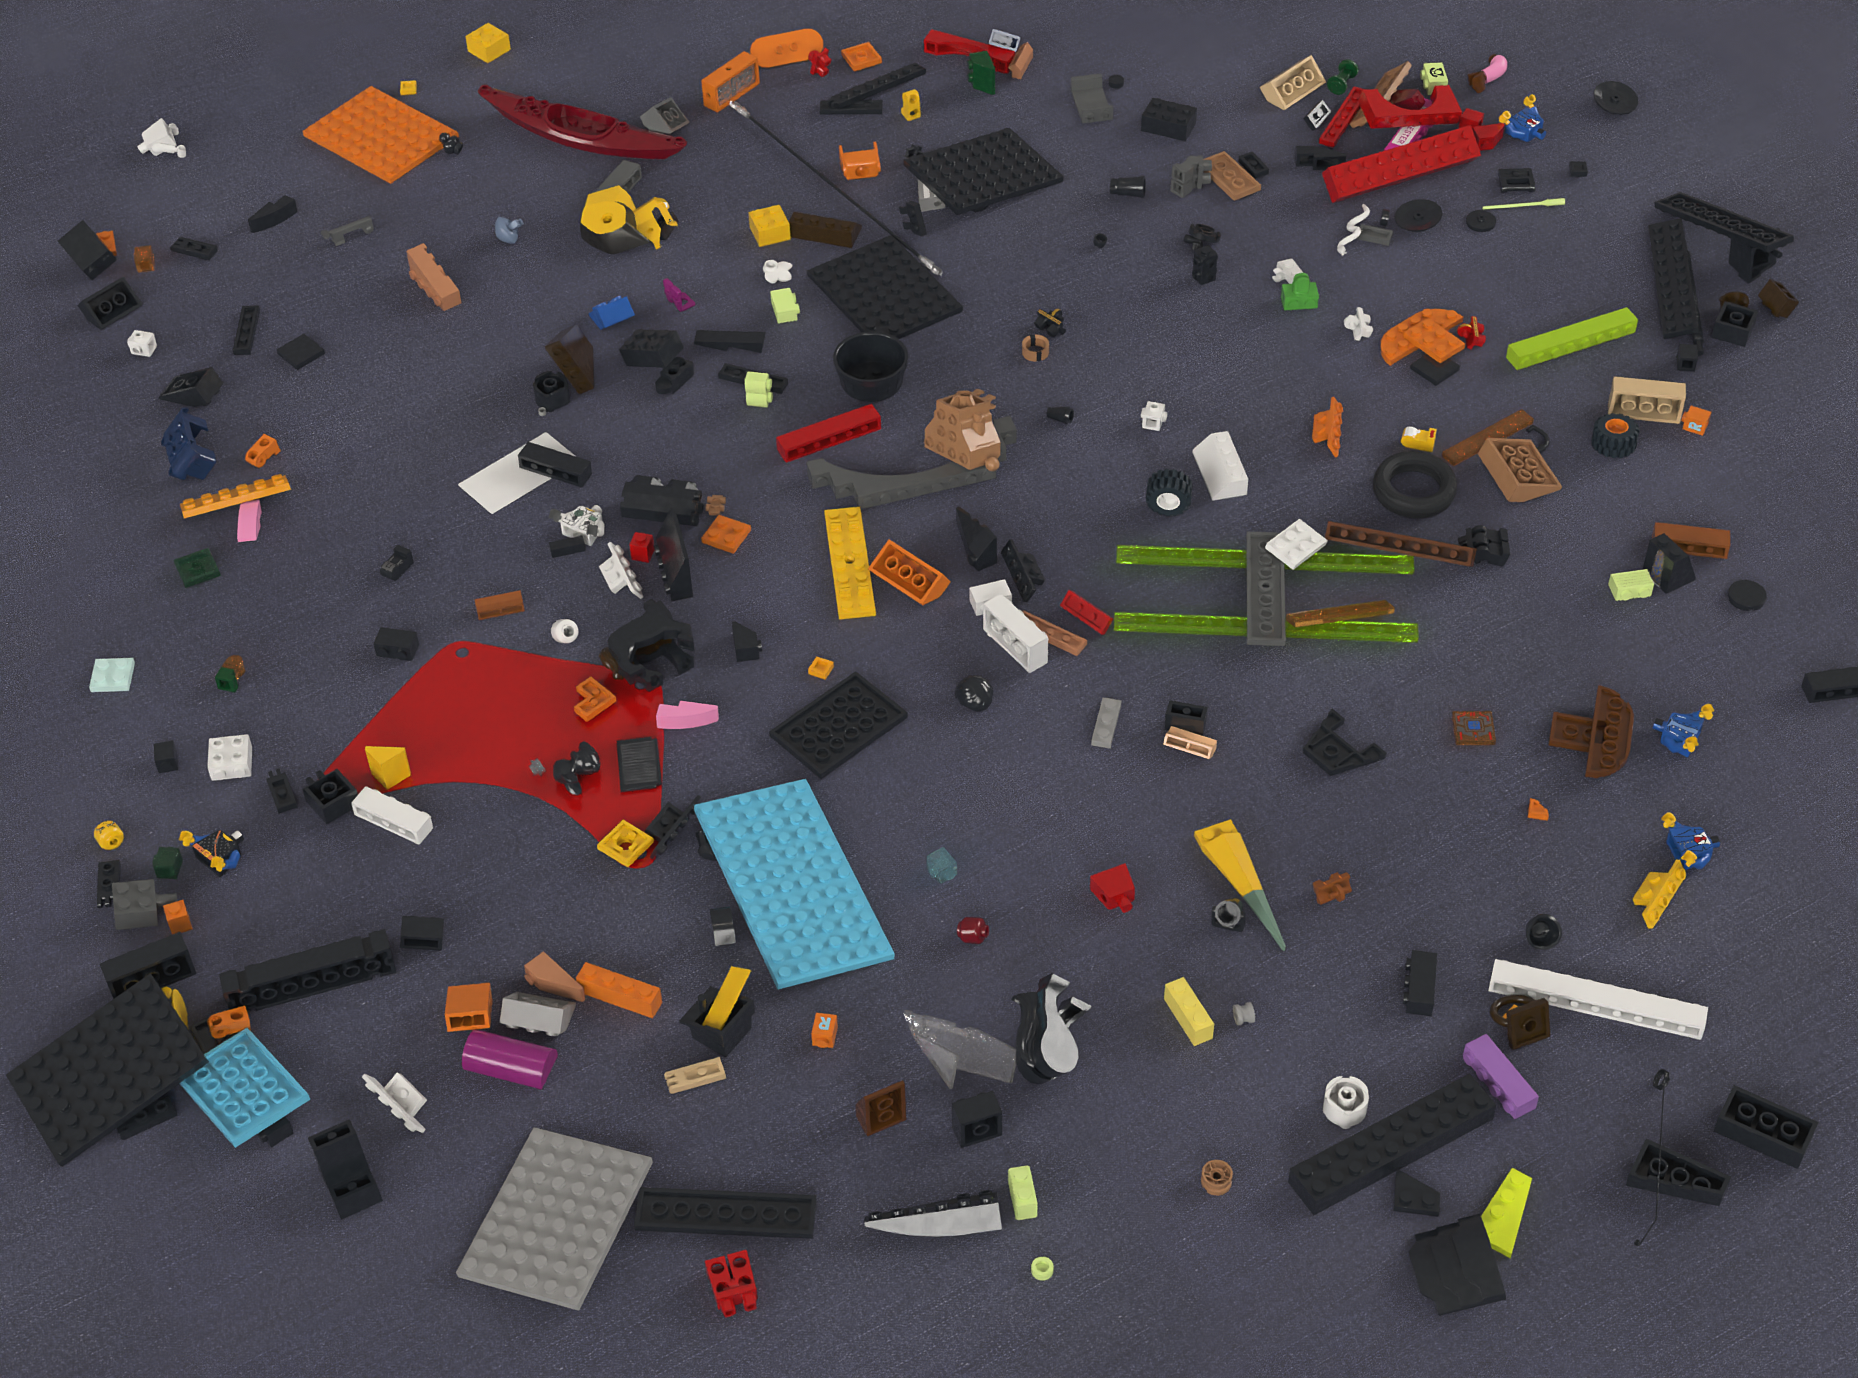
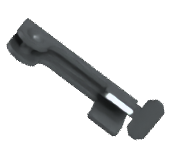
M370 216L328 232L327 230H322L321 235L324 239L331 237L335 246L345 243L343 234L362 228L366 234H370L374 227Z

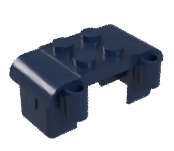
M182 407L164 432V437L161 440V445L166 447L169 463L171 464L168 475L181 480H185L187 475L203 480L217 462L214 451L196 444L195 438L201 430L208 431L206 420L188 414L189 409Z

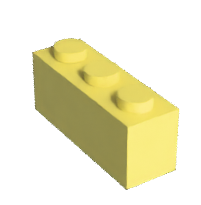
M1182 977L1165 984L1164 1000L1192 1044L1196 1046L1213 1039L1214 1023L1185 978Z

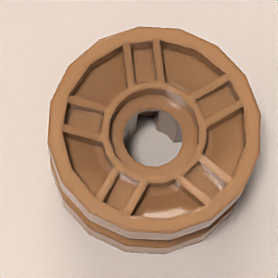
M1216 1159L1207 1162L1202 1168V1188H1205L1207 1193L1219 1196L1227 1193L1231 1188L1233 1175L1230 1165Z

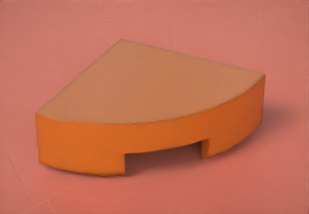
M1530 798L1528 818L1548 821V810L1539 804L1538 800Z

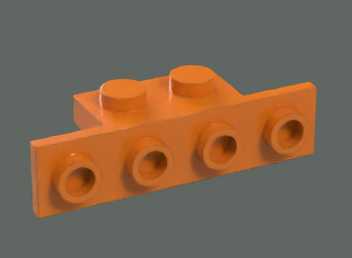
M1331 397L1330 410L1314 415L1312 439L1315 443L1328 439V448L1334 457H1338L1343 407L1335 397Z

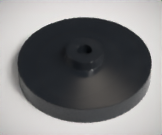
M1476 210L1467 215L1466 225L1471 230L1487 232L1495 227L1496 218L1490 212Z

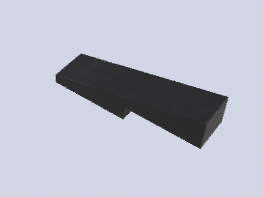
M697 330L694 345L727 351L728 347L762 353L766 332Z

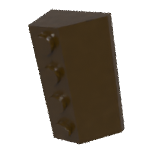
M793 212L789 220L791 238L848 248L853 247L862 229V225L856 222L800 212Z

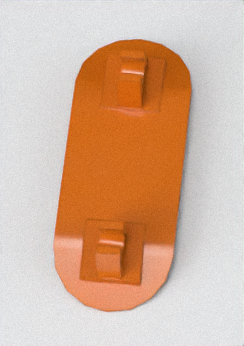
M801 29L756 39L752 43L750 54L758 58V66L762 68L807 61L811 51L817 50L819 53L822 52L823 39L813 29Z

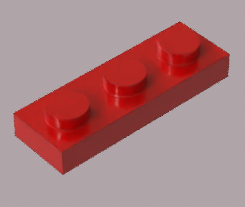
M1068 590L1060 604L1062 608L1103 635H1105L1113 621L1112 617L1072 590Z

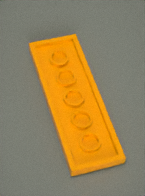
M277 474L269 480L259 479L254 481V484H240L232 490L226 488L219 490L217 494H203L199 499H185L183 503H180L183 517L188 518L291 489L286 476Z

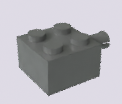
M154 879L112 883L116 930L158 926L157 909L163 905L177 902L176 892L157 895L155 893Z

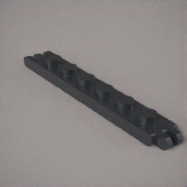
M917 63L904 66L832 96L827 101V105L833 109L843 108L924 75L926 69Z

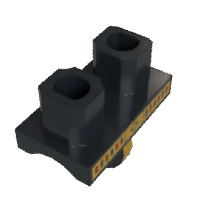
M1042 309L1037 311L1038 317L1034 322L1036 328L1043 330L1046 325L1049 326L1046 332L1053 338L1058 333L1063 335L1066 332V329L1063 328L1064 317H1062L1060 309L1050 310L1048 313Z

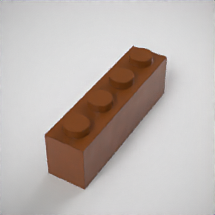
M1655 522L1652 538L1665 533L1687 555L1727 559L1730 549V530Z

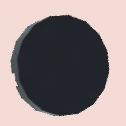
M1191 224L1188 231L1193 237L1205 242L1218 243L1221 238L1219 231L1216 233L1214 232L1215 229L1203 224H1196V226Z
M1751 580L1736 581L1731 584L1728 590L1730 603L1743 611L1760 609L1767 598L1765 589L1760 584Z

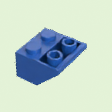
M621 296L615 297L608 301L607 304L606 302L600 303L593 307V311L589 313L590 318L600 330L635 315L627 296L621 298Z

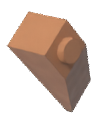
M544 951L524 965L525 979L530 985L534 984L541 991L583 1002L585 1000L583 987Z

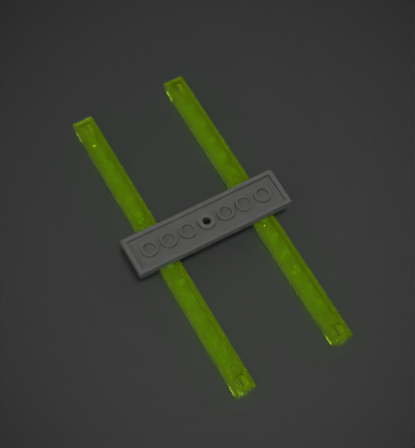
M1247 531L1246 550L1117 545L1116 563L1246 568L1247 617L1115 612L1114 631L1247 636V645L1285 646L1286 638L1418 643L1419 638L1417 623L1286 619L1284 570L1292 569L1265 549L1267 542L1280 533ZM1316 552L1294 570L1414 574V556Z

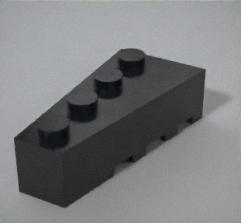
M1646 1138L1628 1175L1626 1186L1657 1193L1660 1144ZM1661 1145L1658 1193L1720 1206L1728 1189L1731 1176Z

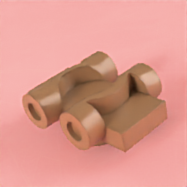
M723 495L707 497V503L710 504H706V511H709V515L718 516L720 512H724L725 506L723 504H726V497H723Z

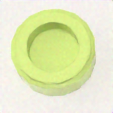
M1038 1257L1033 1260L1031 1264L1033 1277L1038 1280H1047L1053 1275L1054 1265L1049 1258Z

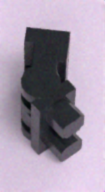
M1483 525L1475 526L1472 529L1471 527L1465 529L1466 535L1459 537L1458 543L1461 546L1477 548L1475 564L1487 560L1488 564L1504 567L1510 556L1507 529L1500 528L1499 531L1487 529Z

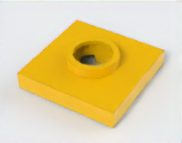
M622 820L597 844V849L624 866L629 867L654 843V838ZM625 842L632 844L628 850H623L619 846Z

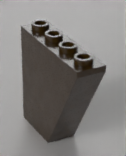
M576 324L559 332L545 346V349L577 393L582 394L594 389L593 346Z

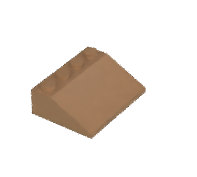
M1486 438L1478 453L1508 502H1525L1561 490L1562 488L1533 442L1529 439Z

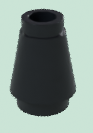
M1069 406L1049 407L1047 409V417L1065 424L1071 423L1074 418V410L1070 409Z

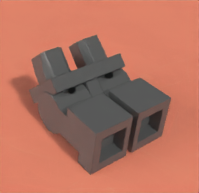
M1198 155L1187 157L1186 161L1182 164H1174L1172 166L1173 179H1171L1170 191L1184 198L1192 192L1193 188L1202 189V184H1210L1211 174L1203 173V171H1212V160H1203V156Z

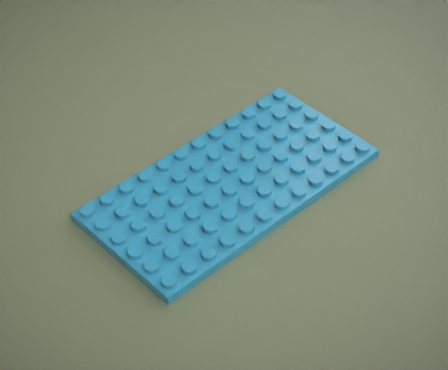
M806 779L694 805V812L778 990L894 959L895 953Z

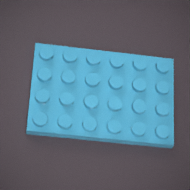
M245 1028L205 1053L204 1055L209 1063L179 1083L235 1148L310 1100L308 1093L248 1028Z

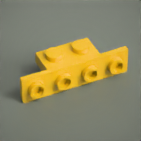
M1676 859L1668 873L1649 872L1633 897L1635 905L1646 906L1642 916L1648 929H1653L1686 877V871L1680 860Z

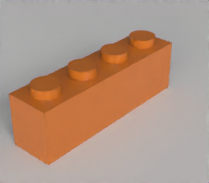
M585 962L576 976V981L583 987L585 995L650 1018H654L662 1004L659 987Z

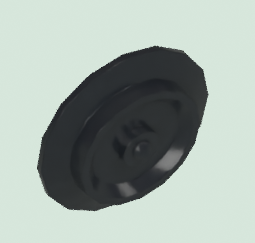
M1602 82L1596 86L1593 92L1597 105L1611 114H1629L1638 105V96L1635 91L1621 82Z
M1417 199L1402 204L1396 210L1394 217L1396 224L1400 228L1412 232H1421L1436 226L1441 221L1443 213L1441 207L1436 202Z

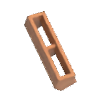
M1028 42L1020 45L1008 66L1012 72V78L1021 79L1033 58V49Z

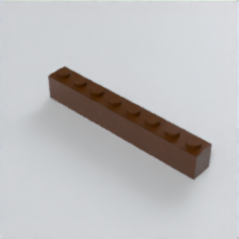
M1328 521L1325 539L1469 567H1473L1477 548Z

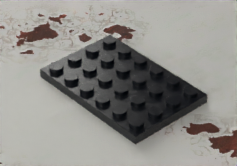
M855 671L770 730L769 734L773 740L822 779L908 718V712Z

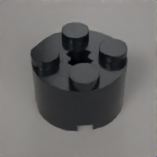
M546 371L536 376L533 390L536 404L539 407H544L546 412H553L555 409L570 403L568 381L563 373L557 372L555 374L552 371Z

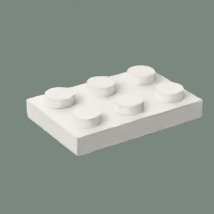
M1298 519L1267 542L1265 549L1294 570L1323 548L1328 540L1301 519Z

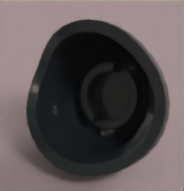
M1539 914L1530 919L1526 925L1527 941L1536 949L1545 950L1553 948L1561 939V926L1549 914Z

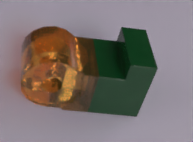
M232 655L223 663L215 676L218 689L234 693L237 691V680L245 673L241 656Z

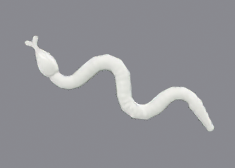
M1365 204L1362 205L1364 213L1354 217L1347 223V230L1353 233L1342 239L1337 246V251L1342 256L1347 254L1344 245L1355 240L1361 233L1360 227L1354 225L1369 215L1370 210Z

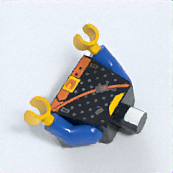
M222 830L204 836H196L189 831H182L179 840L183 841L182 844L186 847L191 844L196 859L217 876L221 877L228 869L236 868L241 857L238 844L244 840V837L239 831H235L230 836Z

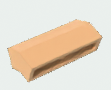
M1171 726L1165 735L1163 745L1210 759L1216 750L1217 740Z

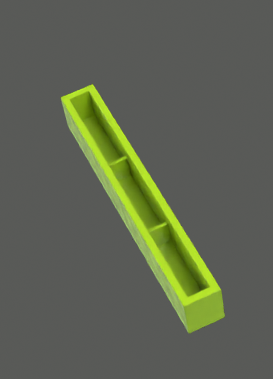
M1626 307L1509 344L1506 358L1516 370L1635 333L1638 319Z

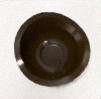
M1728 292L1719 297L1720 309L1724 302L1743 307L1749 306V298L1743 292Z

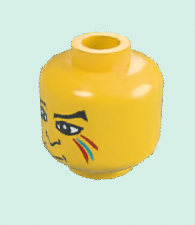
M113 821L101 822L94 830V838L101 848L105 850L116 849L123 842V832Z

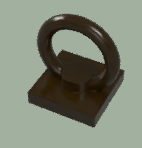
M1507 995L1497 999L1491 1005L1490 1016L1497 1024L1507 1027L1508 1043L1512 1050L1551 1037L1549 1002L1545 998L1534 1000L1525 995ZM1506 1004H1525L1506 1011L1507 1018L1500 1016L1498 1010Z

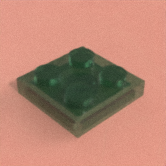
M209 548L173 560L185 588L221 576Z

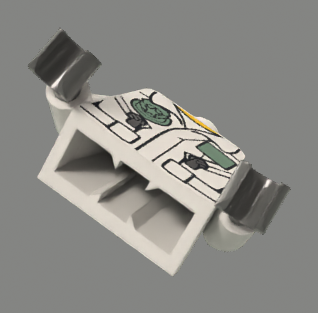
M594 505L591 509L579 506L574 511L566 514L561 513L557 509L550 510L548 518L561 523L562 535L570 538L583 536L584 543L589 546L594 543L597 537L604 535L605 524L602 521V509L598 505Z

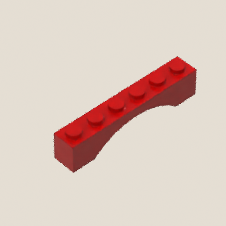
M933 29L924 38V52L937 56L945 54L969 56L970 53L988 51L995 71L1004 74L1009 73L1010 69L1008 66L1015 56V51Z

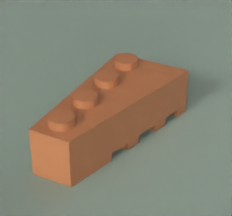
M424 243L406 251L411 279L415 280L418 286L425 290L427 296L434 300L436 306H440L443 311H446L461 304L458 288L450 277L445 275L441 265L437 266L432 253H427V247Z

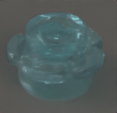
M538 758L533 761L530 760L532 764L529 767L534 775L539 774L542 776L541 774L546 770Z

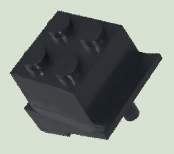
M1731 239L1729 264L1739 272L1738 276L1747 283H1751L1759 278L1764 271L1776 264V258L1782 257V252L1778 248L1772 252H1763L1758 248H1753L1750 245Z
M710 986L704 994L698 995L696 1003L679 1020V1023L690 1027L693 1039L720 1055L727 1057L752 1029L751 1016L755 1013L754 1000L739 995L722 1031L707 1025L702 1026L720 990Z

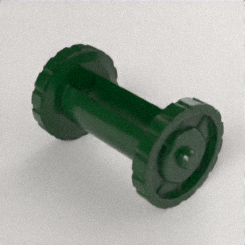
M1350 59L1341 61L1338 67L1339 74L1328 79L1327 87L1330 92L1337 95L1343 94L1347 89V80L1357 76L1359 72L1358 65Z

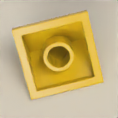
M365 747L371 774L387 790L411 775L405 747Z

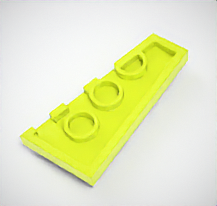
M1514 1168L1510 1170L1481 1216L1492 1249L1510 1259L1532 1181L1531 1177Z

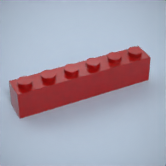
M872 404L857 408L776 437L777 451L786 463L880 430L881 416Z

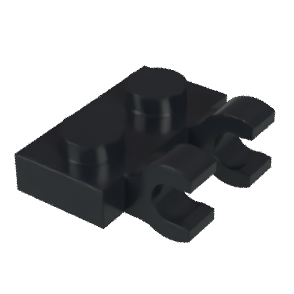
M910 201L906 203L905 207L900 206V214H907L910 218V222H902L904 229H911L913 234L921 237L926 235L927 232L920 204Z

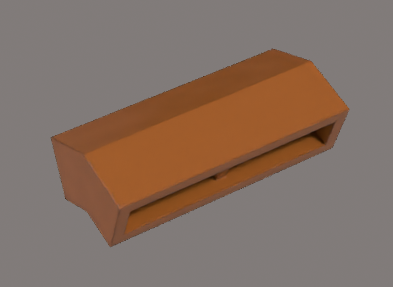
M521 590L474 599L479 620L525 611Z

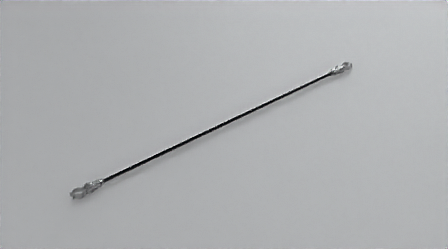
M730 101V106L736 109V112L738 114L750 119L756 125H758L768 135L775 139L779 144L786 148L796 158L803 162L807 167L814 171L818 176L825 180L835 190H837L846 199H848L857 208H859L863 213H865L874 222H876L885 231H887L896 240H898L902 245H904L913 254H915L920 260V262L924 264V266L927 269L931 270V272H933L934 274L942 275L943 271L939 267L935 266V263L932 260H929L926 256H922L919 253H917L913 248H911L902 239L895 235L885 225L878 221L874 216H872L863 207L856 203L852 198L845 194L841 189L834 185L824 175H822L813 166H811L802 157H800L791 148H789L780 139H778L769 130H767L758 121H756L744 106H741L739 103L735 101L734 103H732L733 101Z

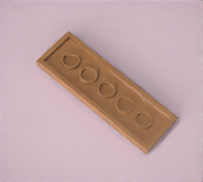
M1407 61L1385 72L1374 89H1378L1379 93L1387 101L1391 100V95L1397 91V87L1403 82L1402 79L1408 75V71L1412 66L1410 62ZM1361 108L1350 122L1352 128L1362 127L1367 123Z

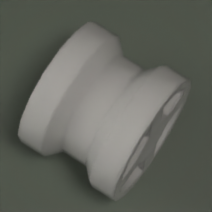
M1247 1002L1242 1006L1239 1004L1233 1005V1015L1237 1026L1242 1025L1244 1022H1255V1013L1251 1002Z

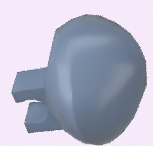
M498 217L495 222V234L499 240L515 244L518 239V228L524 225V222L521 218L515 219L512 222L507 218Z

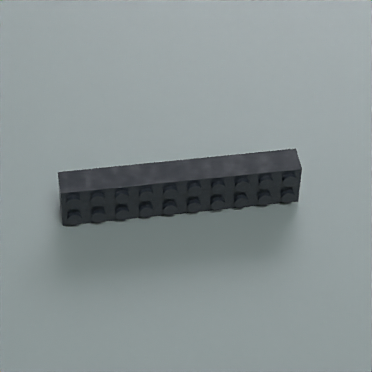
M1469 1073L1290 1168L1288 1183L1314 1216L1396 1172V1170L1402 1169L1493 1120L1496 1104Z

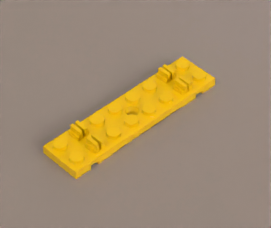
M860 507L824 510L839 620L876 616L871 576L868 570L869 563Z

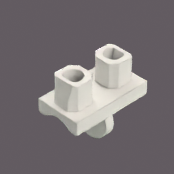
M1357 307L1355 316L1349 315L1346 317L1344 325L1346 328L1353 330L1354 339L1359 341L1362 336L1369 338L1373 328L1368 326L1371 320L1370 315L1363 314V309Z

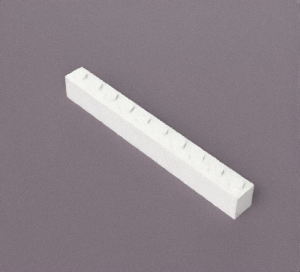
M1495 959L1488 990L1503 995H1525L1534 1000L1545 998L1551 1006L1699 1040L1702 1039L1708 1012V1007L1699 1004H1691L1677 999H1669L1655 994H1647L1633 989H1625L1611 984H1603L1589 979H1581L1571 975L1559 974Z

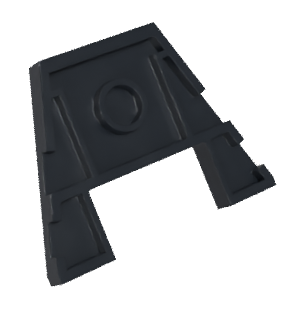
M1334 709L1329 711L1327 718L1322 721L1317 732H1314L1303 748V754L1330 776L1386 758L1387 753L1375 743L1358 752L1337 735L1334 730L1344 724L1345 718Z

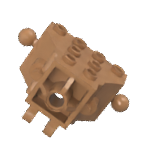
M976 389L973 392L957 391L954 395L938 399L936 401L934 418L925 428V448L969 470L985 465L989 471H996L1000 465L998 458L1000 456L1001 442L992 423V414L990 413V409L996 407V405L991 403L996 397L988 394L981 398L979 396L984 394V391Z

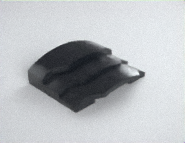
M1480 1214L1460 1218L1456 1223L1414 1234L1416 1243L1408 1253L1419 1290L1422 1295L1435 1302L1439 1316L1506 1300L1497 1262Z

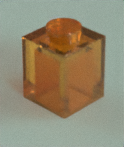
M151 245L134 247V261L138 273L155 271V257Z

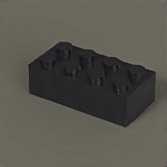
M181 932L100 963L113 999L150 973L161 988L197 974Z
M1733 1085L1719 1114L1713 1132L1799 1169L1819 1122Z

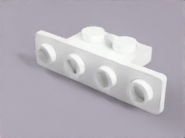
M609 542L608 546L613 555L601 564L599 568L610 590L616 594L625 585H628L630 591L642 599L644 597L641 592L642 587L635 580L636 575L629 568L630 563L623 556V549L618 544L615 546L612 542Z
M396 1073L385 1087L367 1074L362 1076L367 1082L365 1086L372 1092H377L380 1095L378 1099L383 1104L390 1105L393 1108L391 1112L399 1119L403 1118L406 1121L404 1125L410 1131L414 1132L417 1130L423 1133L426 1130L414 1116L427 1099L402 1074Z

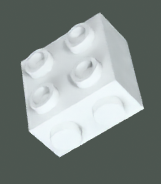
M248 734L209 739L208 771L212 781L251 776L252 744Z

